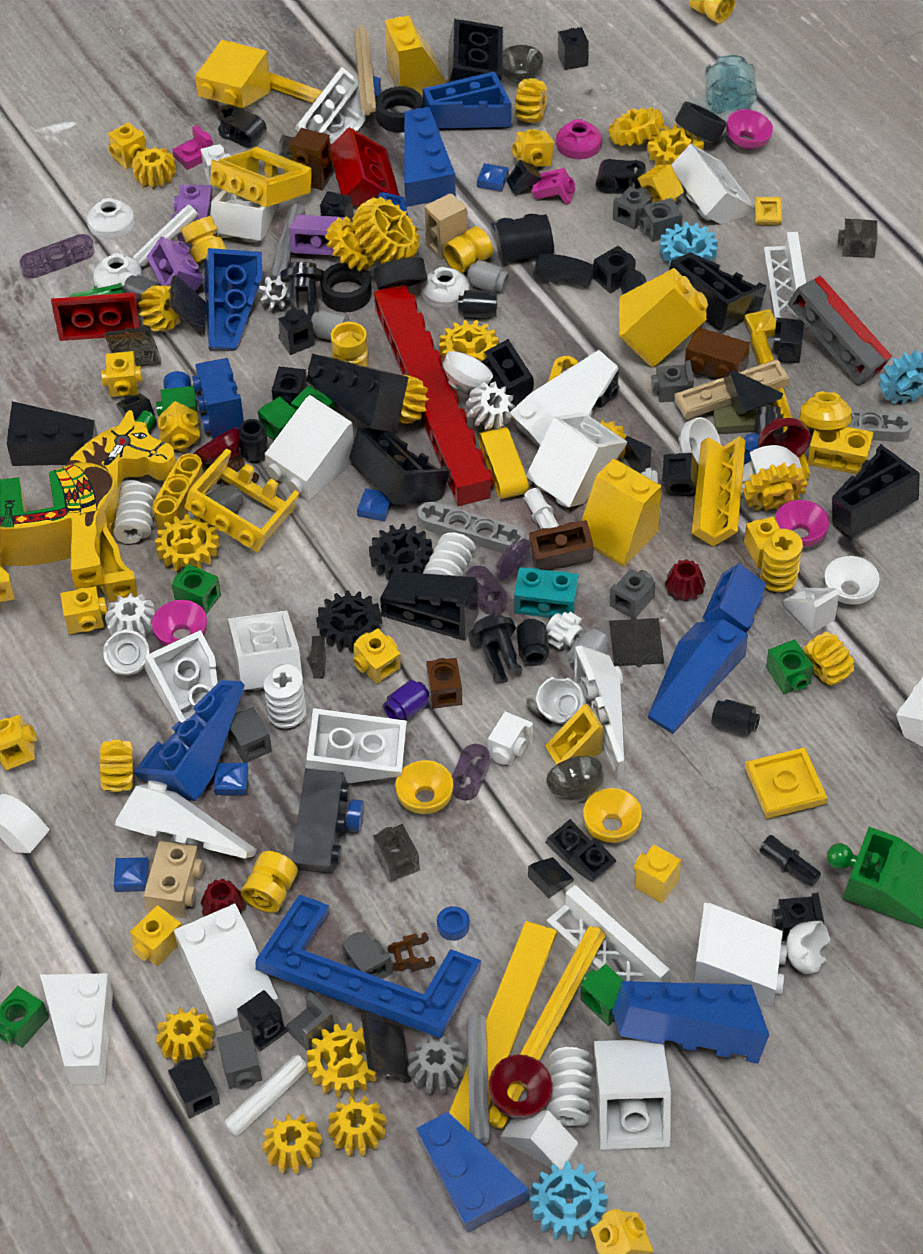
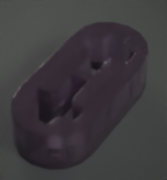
M470 567L466 571L465 576L477 577L479 580L478 606L488 615L503 613L507 608V594L503 587L486 567ZM488 595H490V597L493 600L488 601Z
M470 744L462 751L452 774V794L457 799L467 801L472 800L478 795L490 766V753L485 746ZM476 756L481 757V759L476 761L475 766L472 767L471 760H474ZM467 777H470V784H467L465 788L460 787V785L465 783Z

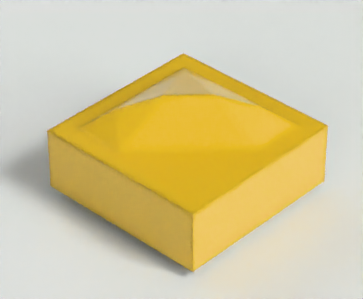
M755 197V225L782 224V197Z
M770 309L744 315V323L750 335L754 331L759 332L761 330L766 333L767 337L775 335L776 320Z

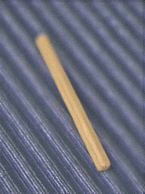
M360 25L359 29L354 30L360 108L364 111L365 115H370V112H375L376 104L369 32L365 30V26Z

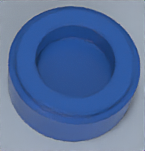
M352 799L349 803L347 813L348 831H361L364 815L363 800Z
M450 906L444 908L438 914L437 930L444 939L456 941L468 934L470 919L464 909Z

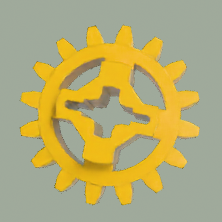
M642 107L639 110L633 108L628 110L626 114H622V117L614 119V123L609 125L610 129H608L614 145L619 144L623 146L628 144L631 146L633 143L640 145L645 143L646 139L650 140L651 135L659 134L658 130L664 128L663 124L665 122L658 108L654 110L653 107L648 109Z
M674 124L672 129L665 125L663 131L658 130L659 134L651 135L647 153H649L650 160H655V165H672L690 144L703 150L704 142H702V138L684 128H678L677 124Z
M347 216L343 220L338 217L326 230L328 233L325 235V238L329 240L327 246L333 248V256H339L340 263L343 264L345 262L350 269L356 266L358 271H362L364 268L369 270L378 259L373 260L372 255L366 253L363 246H359V239L354 237L356 231L351 227L353 221L351 222Z
M464 320L463 325L459 326L455 322L453 323V329L445 328V335H440L439 353L442 355L443 362L446 354L451 351L470 355L481 362L486 359L484 351L499 344V338L496 337L494 329L488 331V324L478 326L477 320L473 324H468V321Z
M783 462L777 467L771 464L770 469L760 468L757 474H751V480L744 482L745 488H743V493L749 507L754 506L756 511L764 507L765 512H768L774 507L776 510H779L781 505L799 500V494L806 493L805 487L808 486L801 467L797 468L794 463L787 467L786 462Z
M185 514L184 520H180L175 516L173 524L164 522L165 530L157 531L158 538L155 539V546L158 558L163 559L164 566L166 567L173 564L174 571H178L180 567H186L187 564L201 569L202 562L211 564L210 556L218 555L217 548L220 547L217 528L211 527V524L207 521L201 522L200 517L196 516L192 520L189 514Z
M348 1023L346 1030H341L338 1024H334V1032L332 1033L325 1029L321 1030L322 1040L313 1038V1049L307 1050V1059L309 1061L307 1068L308 1073L313 1074V1084L318 1085L322 1083L323 1093L325 1094L331 1089H335L336 1097L340 1098L344 1090H348L349 1095L352 1097L355 1095V1088L357 1087L364 1092L367 1091L366 1081L376 1082V1071L381 1070V1066L379 1067L376 1062L374 1064L380 1052L378 1055L375 1054L378 1047L376 1046L375 1051L373 1050L371 1045L374 1044V1040L370 1039L371 1036L366 1037L365 1028L361 1027L357 1032H354L352 1023ZM361 1050H363L367 1056L366 1062L363 1061V1056L360 1055ZM322 1058L325 1059V1063L328 1065L327 1071L321 1064Z

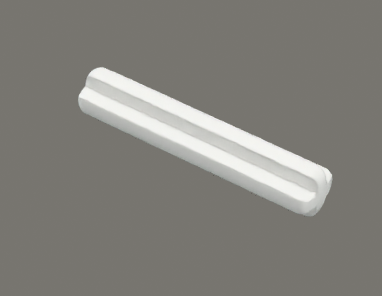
M191 205L185 206L133 256V259L141 267H145L149 263L147 255L159 238L164 237L174 240L181 233V228L190 224L198 217L197 211Z
M299 1055L292 1056L225 1120L226 1128L233 1135H240L308 1070L304 1059Z

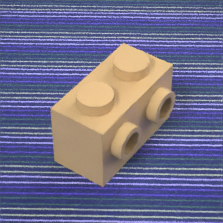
M452 193L425 205L426 246L440 260L445 259L443 255L444 243L456 236L462 235L468 230L467 207Z
M159 841L143 895L147 913L158 905L173 917L186 918L188 907H193L195 903L196 887L194 885L196 878L201 879L204 869V860L200 859L197 846Z

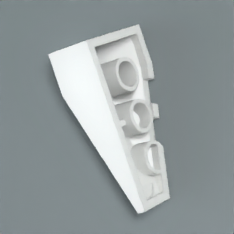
M598 350L530 393L510 412L511 417L518 429L540 447L553 417L581 412L591 416L594 404L599 397L603 396L619 368Z
M201 630L145 655L144 669L175 723L178 721L183 723L195 713L194 706L218 683L215 656ZM226 737L220 755L229 751L228 737Z
M582 645L576 646L574 681L584 689L587 699L586 704L590 706L603 726L602 747L616 779H623L624 748L620 684H623L622 672L619 666L614 667L609 655Z
M149 780L148 784L136 786L115 823L116 826L155 837L156 834H174L175 842L183 844H198L199 841H203V847L208 850L245 859L255 856L257 849L178 793L166 790V784Z

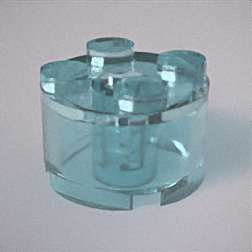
M737 55L723 56L718 58L717 63L711 66L709 64L705 70L704 78L706 100L711 107V111L715 114H721L725 111L751 110V106L757 98L754 65L752 63L750 65L746 62V58Z

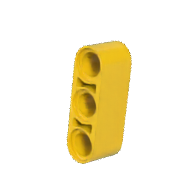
M503 427L478 433L479 446L483 451L487 469H490L492 472L494 488L498 498L501 500L525 494L529 490L527 476L508 428Z
M188 453L177 459L153 501L152 507L158 530H165L164 522L173 524L175 516L180 520H184L185 514L189 513V510L184 508L189 489L204 474L202 461L198 455Z

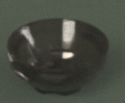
M514 45L504 49L503 75L514 83H520L524 79H534L543 69L544 58L542 53L528 45ZM516 71H526L527 73H515V72H516Z
M577 756L566 759L554 766L547 775L546 783L555 798L569 803L579 802L582 804L601 787L604 781L602 764L596 758Z

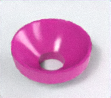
M740 109L729 115L726 123V132L735 144L741 146L742 149L751 150L768 143L773 133V125L765 115L757 111ZM745 135L750 137L752 140H748L740 136Z
M582 119L572 120V122L565 124L556 135L557 150L565 157L571 159L590 158L596 155L602 147L600 130ZM582 129L586 131L583 133H576L573 130Z
M794 500L785 503L779 508L775 516L780 529L792 531L804 529L809 533L808 536L801 538L803 547L818 544L824 539L829 528V517L826 511L818 504L807 500Z
M174 600L162 605L155 612L152 619V629L159 643L167 646L180 640L173 636L179 629L190 631L189 635L201 630L204 636L207 630V616L203 608L195 602Z

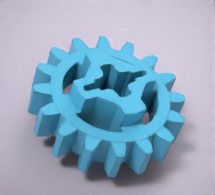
M684 222L683 227L674 224V230L667 228L665 235H661L659 252L663 254V261L669 260V266L672 260L689 252L712 261V258L717 257L718 239H715L714 232L708 233L707 226L702 229L698 228L699 223L689 226L688 222Z
M914 350L910 356L905 352L900 359L894 358L892 366L886 365L884 367L887 373L880 374L879 376L881 382L878 385L886 400H891L893 404L900 400L901 404L905 405L908 399L916 402L918 397H923V352L919 354L917 350Z
M565 1161L563 1170H559L555 1164L551 1165V1175L541 1172L539 1174V1182L541 1184L533 1183L532 1194L534 1196L530 1197V1207L534 1208L533 1220H542L541 1230L543 1232L550 1228L554 1229V1239H558L561 1233H566L568 1241H572L574 1233L577 1232L583 1239L587 1238V1228H592L599 1223L598 1219H602V1216L606 1213L604 1206L608 1204V1195L602 1194L605 1189L604 1182L595 1183L596 1172L593 1170L586 1175L584 1173V1164L581 1163L576 1170L571 1169L569 1161ZM565 1199H572V1203H566Z

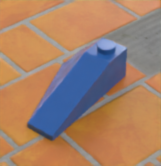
M208 248L204 261L208 349L236 350L262 279V252Z
M724 619L696 622L678 641L648 714V719L674 734L746 656L748 634Z
M220 680L194 706L195 713L183 723L178 721L172 727L175 733L163 744L158 741L148 751L133 773L147 783L149 780L164 783L167 785L166 790L176 792L186 800L196 801L203 794L206 785L213 777L245 687L242 681Z

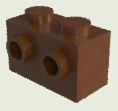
M301 127L296 136L290 140L289 152H291L293 161L312 168L311 188L323 191L333 175L330 135Z
M698 327L686 348L685 361L690 360L692 371L720 379L732 369L737 372L744 371L748 363L750 342Z
M587 520L569 522L552 528H542L529 533V549L534 568L550 570L593 560L594 545Z

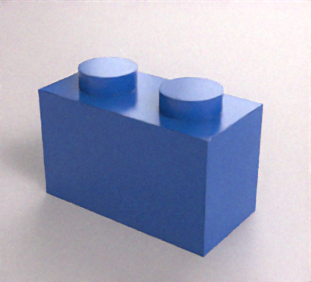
M740 563L736 564L721 574L703 619L705 621L724 619L746 633L754 623L752 617L755 610L763 601L762 593L766 583Z

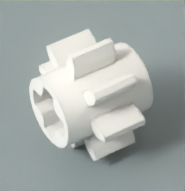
M280 276L273 281L266 277L264 281L267 287L259 286L257 290L263 293V297L259 302H266L269 305V310H272L276 305L283 309L285 307L283 299L289 300V293H287L289 283L284 284L280 281ZM271 289L273 291L278 290L280 292L279 296H271L269 294Z
M564 612L563 615L560 613L555 614L546 628L547 633L552 636L549 643L558 649L564 648L566 650L568 646L572 648L584 633V629L579 626L582 619L572 612Z

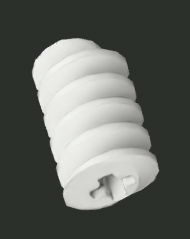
M127 480L122 482L120 486L119 507L116 512L113 532L118 541L124 544L138 543L141 539L149 537L151 534L152 517L154 515L152 505L156 498V490L146 483Z
M459 533L443 534L423 573L463 576V572L467 569V564L471 561V557L476 551L474 542Z
M281 664L265 678L263 686L269 721L273 726L288 729L295 727L305 720L307 709L301 672L292 665Z
M574 1047L558 1048L550 1054L549 1063L551 1066L549 1067V1074L553 1086L551 1098L546 1105V1110H549L563 1126L571 1127L583 1126L589 1123V1116L585 1112L590 1110V1103L587 1099L590 1098L591 1091L587 1087L591 1085V1077L588 1074L592 1072V1065L587 1062L590 1058V1053Z

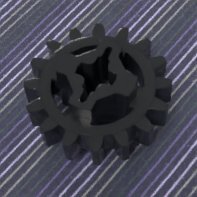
M401 524L400 529H395L393 525H390L389 532L380 530L379 538L373 537L372 546H369L371 567H376V574L378 575L385 572L386 580H390L394 571L423 573V568L426 567L433 554L432 540L426 539V532L417 533L416 526H412L408 530L405 524Z
M346 590L343 597L338 593H334L333 601L325 599V607L318 608L316 622L317 628H319V636L321 638L326 637L327 645L336 642L338 650L343 645H348L349 651H353L354 643L361 635L365 633L370 634L377 628L381 630L382 613L379 610V604H373L371 596L363 599L362 592L360 591L355 596H351L350 591Z

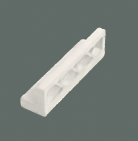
M787 232L785 246L764 247L763 252L772 312L775 320L780 318V315L785 311L794 315L795 319L801 320L788 306L789 300L786 302L777 297L782 292L792 297L796 289L806 283L798 232ZM771 256H785L786 259L778 263ZM778 273H782L789 278L781 282L775 276Z
M576 885L566 892L565 905L546 920V925L557 930V935L574 951L586 930H583V926L586 929L590 926L599 927L605 933V939L602 942L603 951H598L591 963V966L596 971L606 963V959H621L626 964V972L615 973L623 980L669 982L670 969ZM571 914L580 922L579 930L565 929L559 922Z

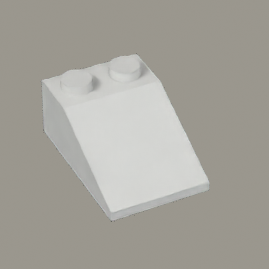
M222 190L211 201L210 216L213 217L217 226V236L222 238L241 237L245 242L255 243L261 241L267 234L278 204L264 207Z
M287 610L228 619L239 681H242L245 685L244 690L258 691L263 689L265 678L281 664L292 665L302 674L299 646Z
M313 708L305 768L343 772L347 783L401 776L407 721Z
M236 904L174 930L178 951L217 1029L239 1020L237 1008L263 990L276 1003L279 1002L268 974L255 969V961L259 953Z

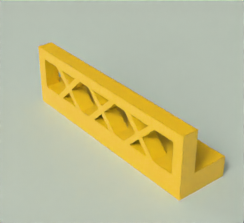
M740 436L725 446H722L710 437L701 441L691 534L713 547L738 532L746 442ZM734 452V454L729 460V455ZM728 520L727 527L723 528L724 524Z

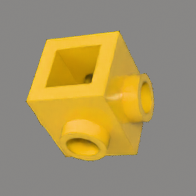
M130 122L108 133L110 143L108 149L110 154L126 170L131 168L132 159L136 157L137 152L145 151L147 140L144 133L140 129L137 130Z
M528 129L526 132H517L516 141L512 144V154L517 161L521 159L535 167L551 166L555 142L546 131Z
M134 352L105 354L106 369L101 370L103 387L108 386L110 397L137 395L138 383H142L141 366H136Z
M175 401L158 416L160 441L170 444L173 449L183 453L200 438L198 414L196 411Z
M96 586L60 593L68 635L104 628L102 616L106 615L107 607L105 598H98Z
M379 628L370 634L365 633L361 635L354 643V665L361 673L365 672L375 684H378L400 669L401 653L398 651L395 641L389 635L385 636Z
M20 714L0 720V762L5 770L35 759L34 742L37 741V735L33 726L26 724Z
M621 1209L610 1210L602 1216V1220L591 1228L599 1254H652L654 1252L646 1233V1225L636 1212H627Z

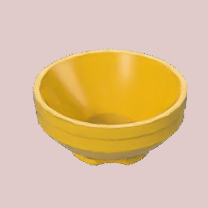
M820 391L802 404L799 418L800 421L811 428L835 430L846 427L851 423L852 410L838 393Z
M429 760L416 761L405 766L402 769L401 776H397L395 782L396 794L399 802L409 811L418 814L434 813L449 803L453 793V778L447 768L437 762ZM427 790L434 794V798L429 802H420L417 800L416 795L421 791Z
M607 788L595 792L588 798L583 809V819L585 827L593 837L604 842L617 843L629 839L637 832L642 820V809L638 800L629 792L618 788ZM610 818L616 819L621 823V827L610 831L604 828L603 822Z

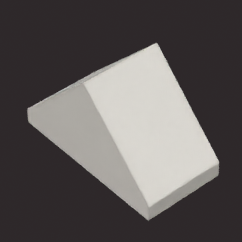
M805 587L782 602L785 608L812 634L835 620L839 592L837 588Z
M542 1110L531 1118H512L500 1136V1140L549 1168L555 1164L559 1170L564 1169L565 1161L570 1160L578 1147V1142L549 1110Z

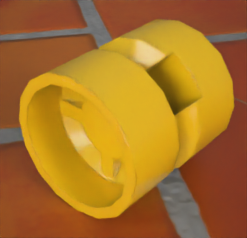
M689 0V5L701 14H706L709 19L719 24L726 21L731 15L736 0Z
M212 216L198 219L180 229L186 243L192 245L190 252L197 264L204 263L208 248L226 249L222 238L215 235L218 229Z
M473 226L462 235L456 236L444 243L443 255L450 268L464 273L469 270L472 263L475 264L478 260L485 261L493 255V246L486 232L478 226Z
M343 322L335 326L331 332L333 358L367 366L369 360L365 328L355 322Z
M263 851L253 866V874L248 876L241 890V896L255 909L267 913H276L279 911L287 895L286 890L291 887L298 873V868L292 860L280 853Z

